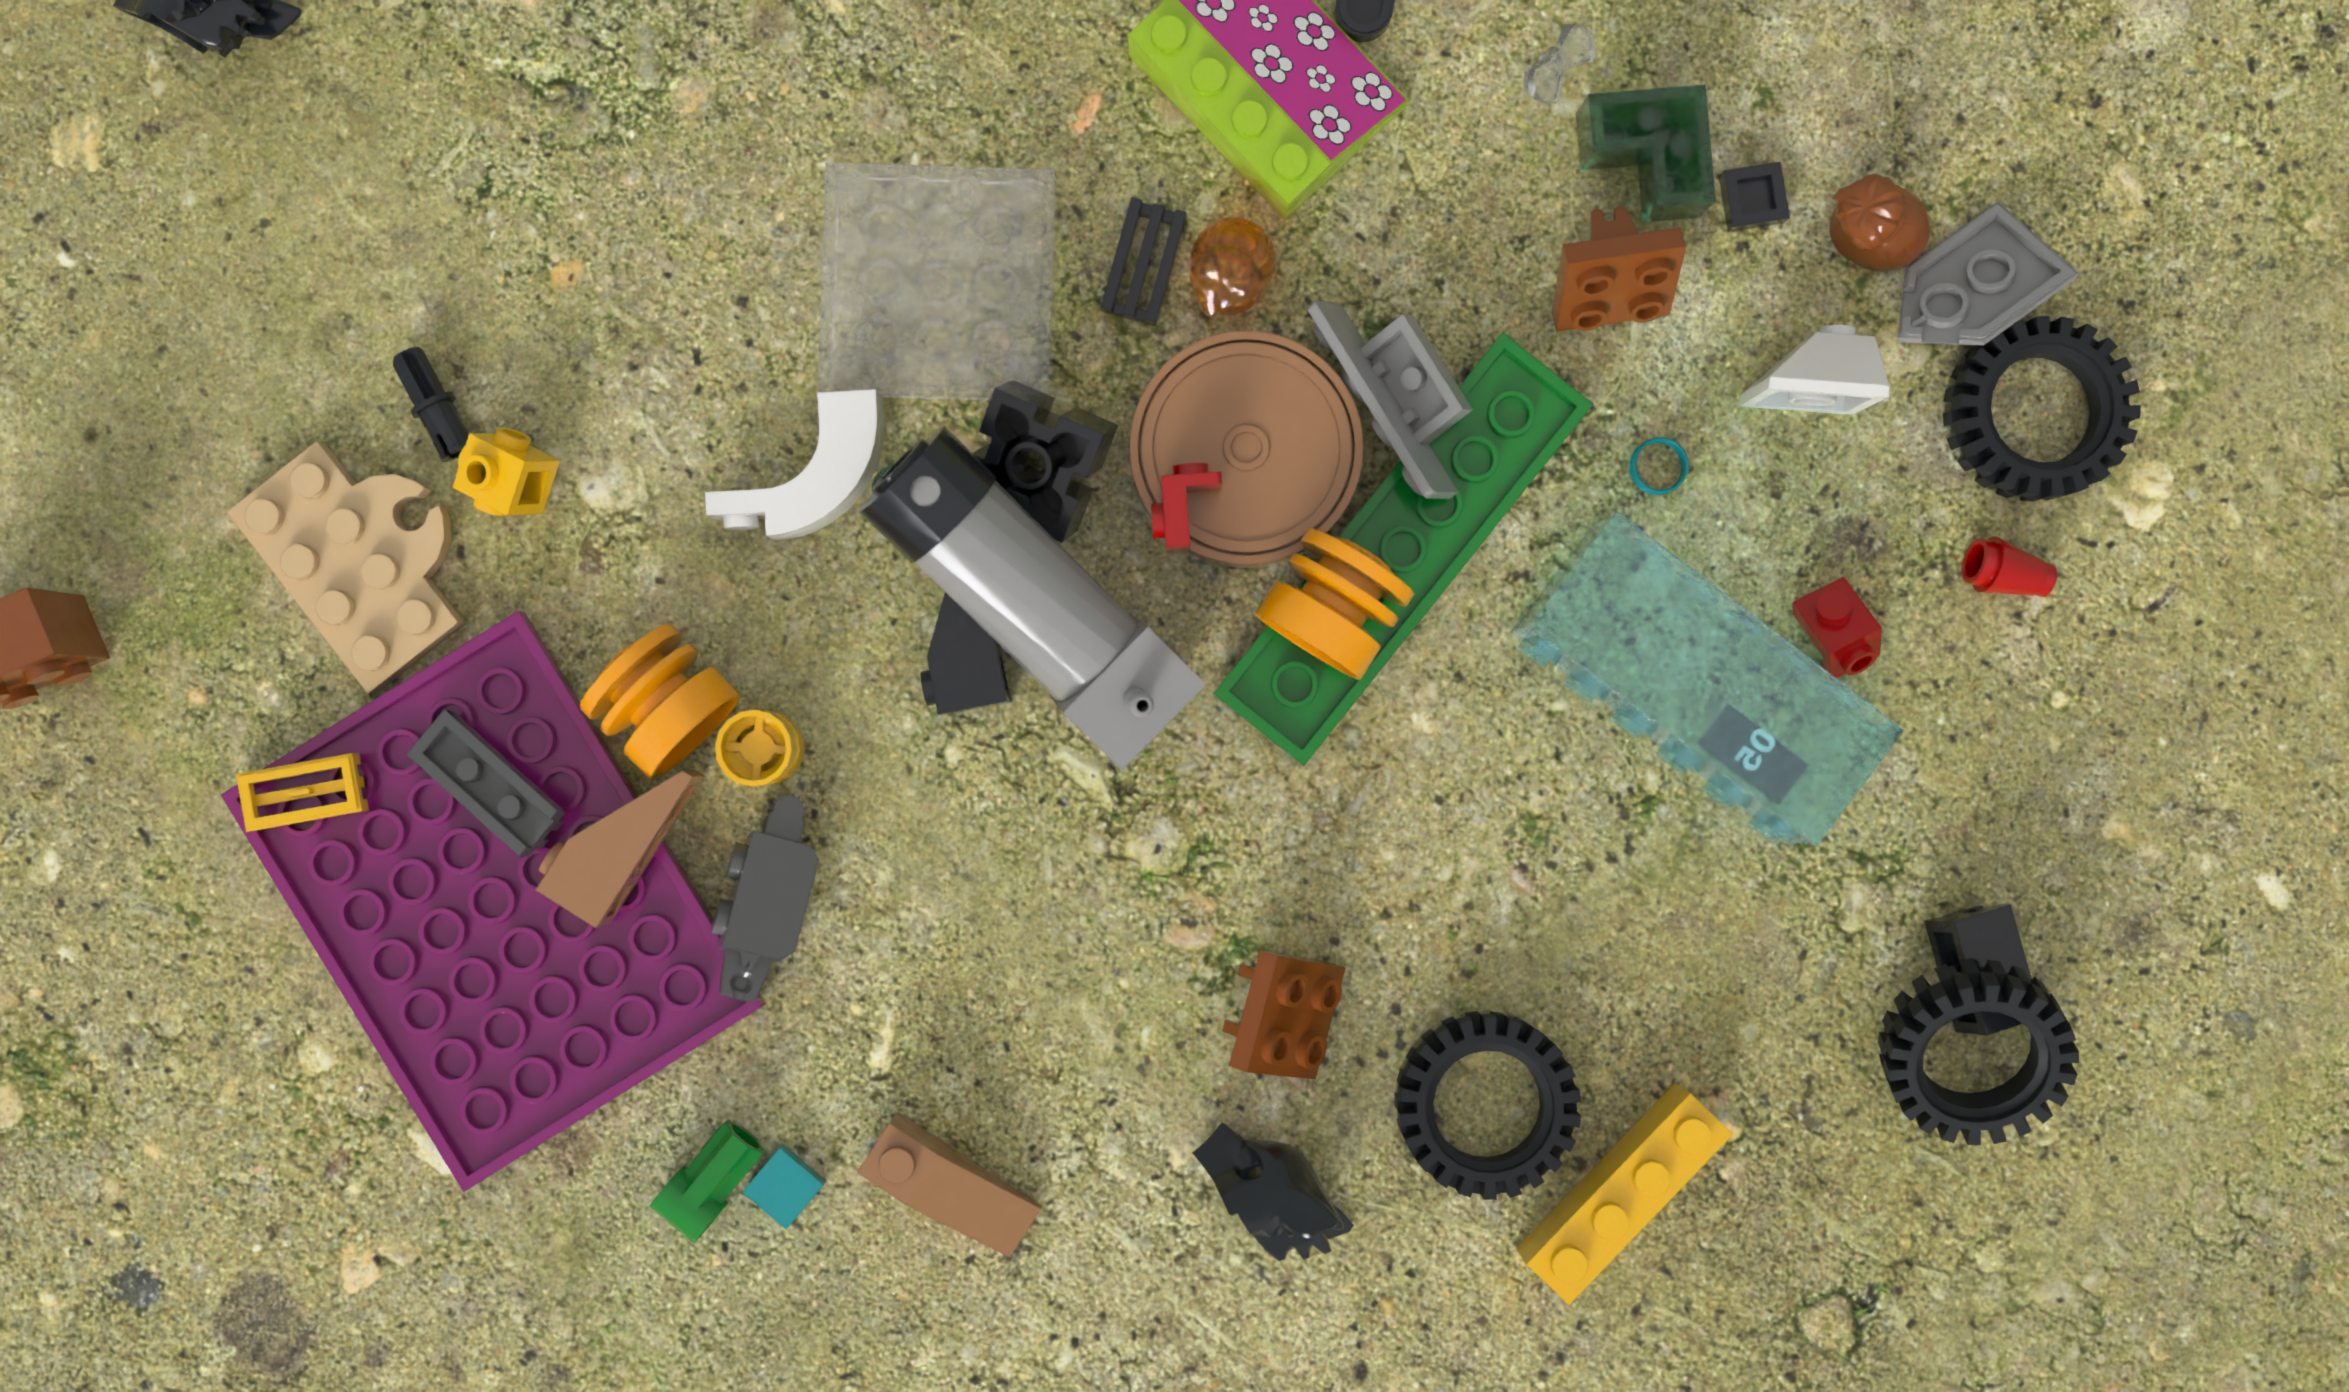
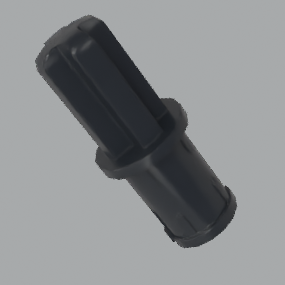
M412 347L398 353L393 357V367L414 404L410 411L413 418H420L442 462L459 458L461 450L466 445L469 433L453 405L456 399L453 392H445L423 349Z

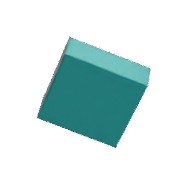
M782 1144L742 1193L787 1229L827 1181Z

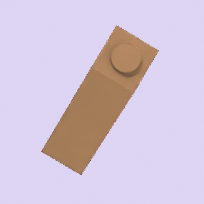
M682 770L572 836L565 844L561 842L556 843L540 865L539 872L545 876L536 888V891L594 928L611 924L701 783L704 775L696 770Z
M899 1112L890 1121L857 1171L859 1175L903 1204L1008 1257L1011 1256L1042 1208L1041 1205Z

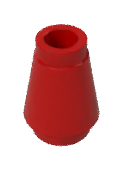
M1992 536L1987 540L1978 538L1968 547L1962 562V578L1966 583L1972 584L1977 592L2046 597L2055 586L2057 569L2054 564L2047 563L1997 536Z

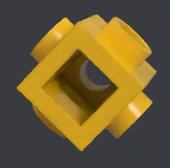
M497 427L495 433H469L466 445L461 450L458 458L459 468L452 488L474 498L473 506L492 515L543 514L560 460L530 446L531 438L514 429Z

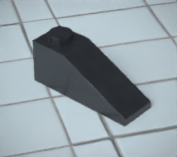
M945 592L927 655L929 670L920 672L926 705L936 704L938 715H948L1010 703L1011 697L1001 646Z

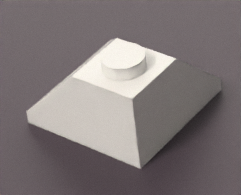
M1849 325L1821 326L1820 332H1816L1798 344L1740 395L1739 406L1854 415L1888 398L1890 385L1875 336L1856 335V327Z

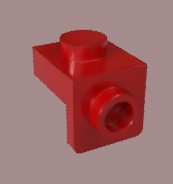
M1207 463L1174 465L1173 475L1161 476L1163 503H1151L1153 539L1165 538L1166 553L1190 551L1187 493L1221 490V472H1209Z
M1845 577L1792 602V613L1822 654L1823 672L1830 681L1844 674H1859L1869 668L1876 658L1879 657L1882 627Z

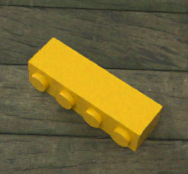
M1674 1083L1517 1246L1516 1250L1525 1263L1570 1305L1727 1142L1733 1133L1690 1092Z

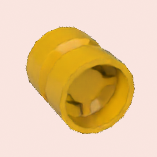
M766 710L741 711L727 719L718 732L715 751L717 762L725 775L736 783L752 787L778 784L792 777L802 764L805 745L803 735L797 724L786 715Z

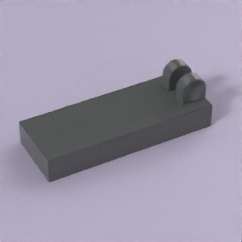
M444 709L406 754L518 856L529 857L535 849H542L549 841L547 837L551 830L557 831L564 823L562 817L566 811L453 711Z

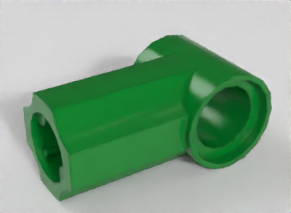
M728 1119L701 1148V1151L689 1166L684 1165L671 1178L652 1201L650 1207L691 1242L695 1243L729 1202L726 1198L766 1150L747 1129Z

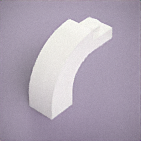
M876 389L817 392L819 438L815 453L806 468L794 479L773 488L705 492L706 516L716 521H723L725 530L759 528V519H765L766 536L775 541L805 536L834 522L856 503L870 483L878 466L884 440L883 397Z

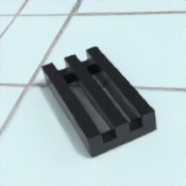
M1131 197L1100 307L1102 312L1152 326L1157 325L1187 218V212L1180 210L1170 211L1165 209V206L1155 203L1152 206L1143 203L1140 199ZM1139 217L1147 218L1149 221L1125 304L1116 302ZM1165 223L1171 225L1149 307L1146 311L1137 308L1160 224Z

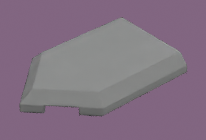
M1996 202L1905 268L1897 342L1985 345L2077 279L2079 273L2003 205Z

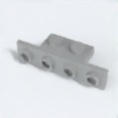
M1316 300L1307 308L1316 323L1313 327L1314 333L1319 342L1328 351L1335 353L1345 369L1342 376L1346 386L1357 398L1364 400L1374 416L1372 426L1378 437L1387 446L1394 448L1404 464L1402 474L1407 484L1417 494L1428 499L1452 498L1458 493V490L1429 444L1473 409L1414 316L1409 314L1400 315L1365 344L1341 304Z

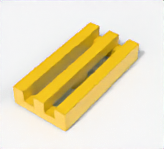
M359 753L343 754L236 774L246 832L369 810L368 801L363 799L361 791L365 784L364 778L359 776L357 765L361 764ZM338 768L342 769L343 779L255 795L253 784ZM342 791L346 792L347 802L259 817L257 807Z

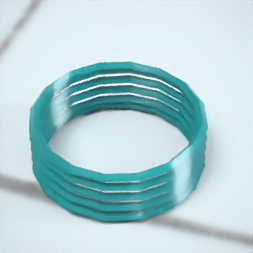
M1655 437L1643 442L1633 452L1629 461V473L1633 483L1641 491L1651 495H1664L1677 489L1685 481L1689 471V459L1685 450L1678 442L1667 437ZM1651 443H1663L1670 446L1678 454L1681 461V474L1678 481L1666 490L1647 486L1640 479L1636 470V460L1640 451Z

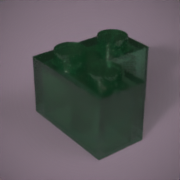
M1706 84L1587 95L1576 112L1580 169L1591 170L1638 166L1643 222L1700 218L1716 202Z

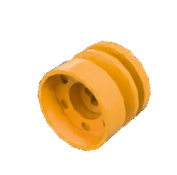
M1309 528L1300 542L1307 550L1320 559L1319 562L1316 563L1296 553L1292 554L1287 561L1306 580L1303 588L1299 589L1280 581L1274 582L1254 615L1271 629L1342 673L1361 680L1381 648L1372 635L1362 628L1365 621L1369 619L1384 626L1394 627L1398 617L1379 602V599L1383 598L1401 607H1406L1412 599L1414 592L1394 575L1391 568L1384 561L1366 549L1347 539L1333 537L1322 531Z
M669 623L653 629L617 654L602 670L598 679L588 689L580 703V709L590 719H598L606 715L601 723V731L606 736H614L632 725L636 727L627 741L623 753L650 780H656L665 775L694 752L725 721L741 698V694L716 668L709 667L689 679L686 677V674L697 659L699 651L690 644L676 649L681 642L682 634Z

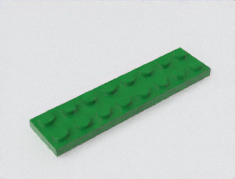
M1502 332L1459 386L1473 410L1429 444L1458 490V493L1450 499H1428L1417 494L1405 481L1402 474L1404 464L1400 460L1338 537L1361 546L1384 561L1391 568L1394 575L1414 592L1412 599L1406 607H1401L1383 598L1379 599V602L1398 617L1394 627L1384 626L1369 619L1362 626L1381 646L1362 679L1357 680L1333 668L1267 626L1213 693L1302 766H1305L1593 405V403L1504 332ZM1305 579L1298 587L1299 589L1303 588L1304 584L1306 583Z

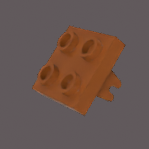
M1624 206L1615 207L1614 221H1607L1600 209H1594L1591 212L1590 240L1562 245L1552 308L1556 332L1571 329L1589 331L1602 325L1627 321L1643 323L1655 320L1661 316L1670 315L1686 249L1681 227L1639 233Z
M1263 950L1259 951L1256 966L1252 967L1240 963L1237 975L1252 981L1241 1021L1237 1023L1225 1020L1223 1025V1032L1236 1037L1229 1066L1247 1073L1316 1079L1319 1066L1326 1054V1039L1334 1009L1341 999V983L1346 967L1327 961Z

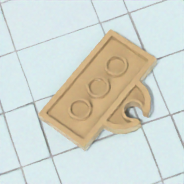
M316 441L226 513L367 694H377L465 624L461 616L431 579L446 560L452 542L451 519L447 507L438 505L428 510L425 523L419 529L410 531L402 521L403 508L413 499L426 498L432 491L430 487L424 483L396 474L371 476L356 483L326 443Z

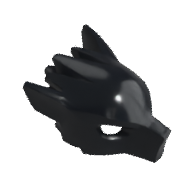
M116 0L113 5L130 16L165 30L202 54L210 49L224 58L233 49H239L245 37L272 40L285 31L302 14L300 8L279 0Z
M1222 1122L1213 1134L1192 1152L1215 1183L1229 1215L1233 1216L1238 1213L1248 1232L1255 1237L1267 1253L1278 1261L1285 1260L1288 1252L1293 1248L1304 1260L1310 1258L1312 1246L1316 1247L1323 1254H1327L1332 1251L1328 1239L1348 1233L1354 1226L1343 1212L1331 1203L1305 1156L1290 1144L1269 1140H1245L1240 1134ZM1262 1166V1173L1258 1178L1250 1179L1247 1177L1249 1170Z

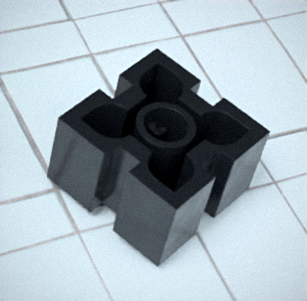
M1011 380L994 388L979 429L980 433L992 437L990 444L976 450L973 454L996 476L995 481L1054 540L1063 543L1078 531L1094 488L1082 484L1083 477L1088 478L1103 467L1118 425L1078 407L1062 415L1055 414L1050 411L1055 399L1054 397ZM1034 450L1038 451L1045 460L1046 468L1041 471L1033 467L1036 459L1029 457V453Z

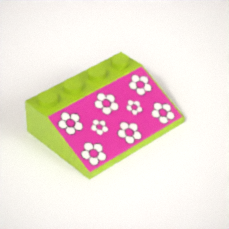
M1164 0L1127 34L1129 57L1284 220L1292 215L1410 103V100L1315 0Z

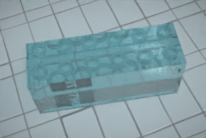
M1617 511L1591 526L1511 631V633L1522 640L1517 648L1525 656L1541 667L1546 668L1550 663L1568 675L1563 683L1572 692L1589 703H1592L1595 698L1605 703L1614 710L1610 719L1618 727L1635 738H1639L1643 734L1660 745L1656 752L1658 757L1683 774L1687 769L1698 774L1707 781L1702 787L1705 793L1729 809L1736 805L1753 816L1748 823L1749 826L1774 844H1778L1781 840L1790 846H1794L1795 843L1818 845L1904 732V729Z

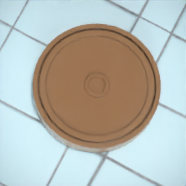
M1233 331L1213 335L1187 346L1159 369L1145 388L1138 402L1131 426L1129 451L1134 484L1138 496L1151 519V503H1163L1161 476L1173 475L1174 465L1207 463L1209 472H1221V490L1187 493L1190 551L1186 552L1217 565L1252 568L1277 564L1288 560L1294 553L1300 554L1307 549L1300 541L1309 528L1326 534L1331 530L1344 513L1356 490L1363 463L1364 444L1362 426L1355 402L1344 382L1326 361L1304 345L1286 337L1261 331Z

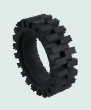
M2038 316L2027 322L2021 320L2011 325L1985 345L1973 346L1964 355L1966 361L1955 367L1950 378L1956 380L1955 385L1945 390L1943 401L1951 402L1952 406L1950 411L1943 414V426L1953 425L1955 436L1947 438L1951 450L1961 448L1965 457L1957 462L1964 471L1975 469L1979 473L1974 480L1984 488L1994 485L1998 487L1996 494L2005 498L2017 495L2020 496V501L2033 502L2040 499H2045L2046 501L2089 488L2088 485L2100 482L2111 473L2107 470L2109 467L2121 464L2127 453L2121 450L2122 446L2134 443L2137 430L2128 428L2129 422L2139 419L2141 415V405H2130L2129 396L2139 393L2140 390L2137 380L2125 383L2122 372L2132 368L2128 359L2124 357L2115 361L2110 353L2118 346L2109 337L2099 342L2093 339L2098 331L2093 326L2085 324L2074 328L2075 319L2060 317L2054 321H2049V316ZM2044 358L2058 362L2076 376L2085 390L2090 411L2088 427L2082 441L2072 453L2059 461L2037 462L2022 457L2006 445L1995 428L1991 411L1993 391L2001 375L2010 365L2018 360Z
M1974 959L1960 961L1962 975L1954 977L1947 964L1936 967L1934 969L1940 982L1931 986L1923 975L1913 980L1912 984L1917 995L1912 998L1901 990L1894 998L1899 1014L1887 1010L1882 1020L1886 1032H1879L1878 1044L1882 1052L1879 1054L1880 1062L1896 1103L1899 1102L1904 1115L1910 1121L1916 1118L1919 1128L1930 1135L1937 1127L1940 1137L1944 1141L1954 1143L1959 1130H1961L1967 1145H1981V1130H1988L1994 1144L2006 1142L2007 1139L2003 1127L2010 1124L2014 1125L2021 1137L2032 1131L2025 1118L2031 1113L2044 1124L2053 1116L2046 1101L2050 1100L2060 1106L2064 1104L2069 1096L2062 1083L2075 1084L2078 1074L2072 1063H2079V1051L2074 1043L2076 1037L2053 994H2049L2045 985L2035 976L2029 980L2025 970L2012 965L2008 974H2006L2000 961L1987 960L1985 972H1980ZM1981 1011L1999 1012L2015 1018L2028 1028L2031 1042L2025 1064L2015 1076L1993 1089L1975 1093L1955 1092L1941 1087L1923 1071V1056L1928 1042L1937 1030L1957 1017Z
M1478 1011L1466 1012L1465 1017L1455 1019L1452 1016L1441 1021L1443 1026L1435 1031L1429 1029L1421 1036L1423 1041L1416 1049L1413 1046L1406 1055L1408 1062L1404 1070H1399L1396 1080L1399 1084L1398 1093H1395V1108L1398 1113L1397 1123L1407 1147L1417 1163L1425 1172L1430 1173L1436 1182L1445 1188L1448 1186L1453 1187L1458 1194L1471 1197L1472 1193L1480 1194L1484 1200H1497V1194L1506 1193L1509 1198L1521 1195L1520 1188L1531 1184L1535 1189L1545 1182L1541 1177L1549 1169L1556 1173L1563 1165L1559 1159L1564 1150L1571 1153L1576 1142L1571 1135L1574 1127L1580 1128L1581 1114L1577 1112V1102H1581L1580 1089L1574 1084L1573 1078L1576 1076L1571 1065L1566 1062L1562 1056V1051L1555 1043L1538 1029L1517 1017L1511 1018L1503 1013L1490 1011V1014H1480ZM1482 1051L1502 1052L1520 1060L1533 1075L1539 1090L1540 1107L1537 1121L1530 1134L1512 1150L1490 1157L1473 1156L1456 1149L1441 1135L1434 1116L1435 1093L1444 1073L1461 1058Z

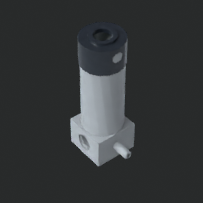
M945 425L940 427L926 440L922 438L889 468L872 488L873 493L861 506L859 512L911 563L915 562L1014 658L1049 693V696L1059 709L1123 770L1206 684L1146 624L1131 613H1128L995 481L996 476Z

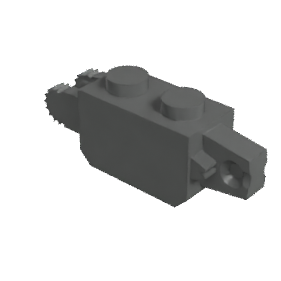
M786 793L784 796L780 795L778 800L775 799L773 801L774 804H770V809L766 811L768 816L764 818L761 832L752 831L747 836L745 844L735 842L730 856L726 876L736 878L730 901L719 900L711 927V933L720 935L717 949L723 951L718 994L728 998L755 1002L771 964L782 960L796 950L819 859L810 845L799 843L804 825L802 818L806 816L804 810L807 808L803 806L804 801L800 800V796L795 797L794 793L792 795Z

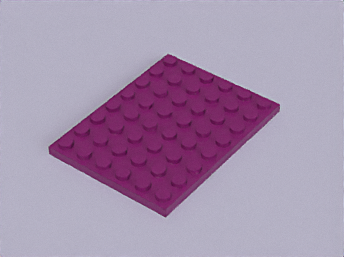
M522 611L515 612L263 768H272L349 753H359L361 764L357 765L359 776H363L365 784L361 791L363 799L368 801L369 810L246 832L238 784L221 794L224 802L463 1192L766 1004L760 993L755 1002L740 1001L718 994L723 951L717 949L720 935L711 933L713 917L665 839L611 924L594 928L536 891V888L545 876L539 872L540 865L556 843L561 842L565 844L572 836L639 796L592 720L580 709L581 702L530 619ZM444 709L453 711L566 811L562 817L564 823L557 831L551 830L547 835L549 841L542 849H535L529 857L518 856L406 755ZM338 768L256 783L253 786L255 795L339 780L343 779L342 769ZM342 791L260 806L257 809L259 817L347 802L346 792Z

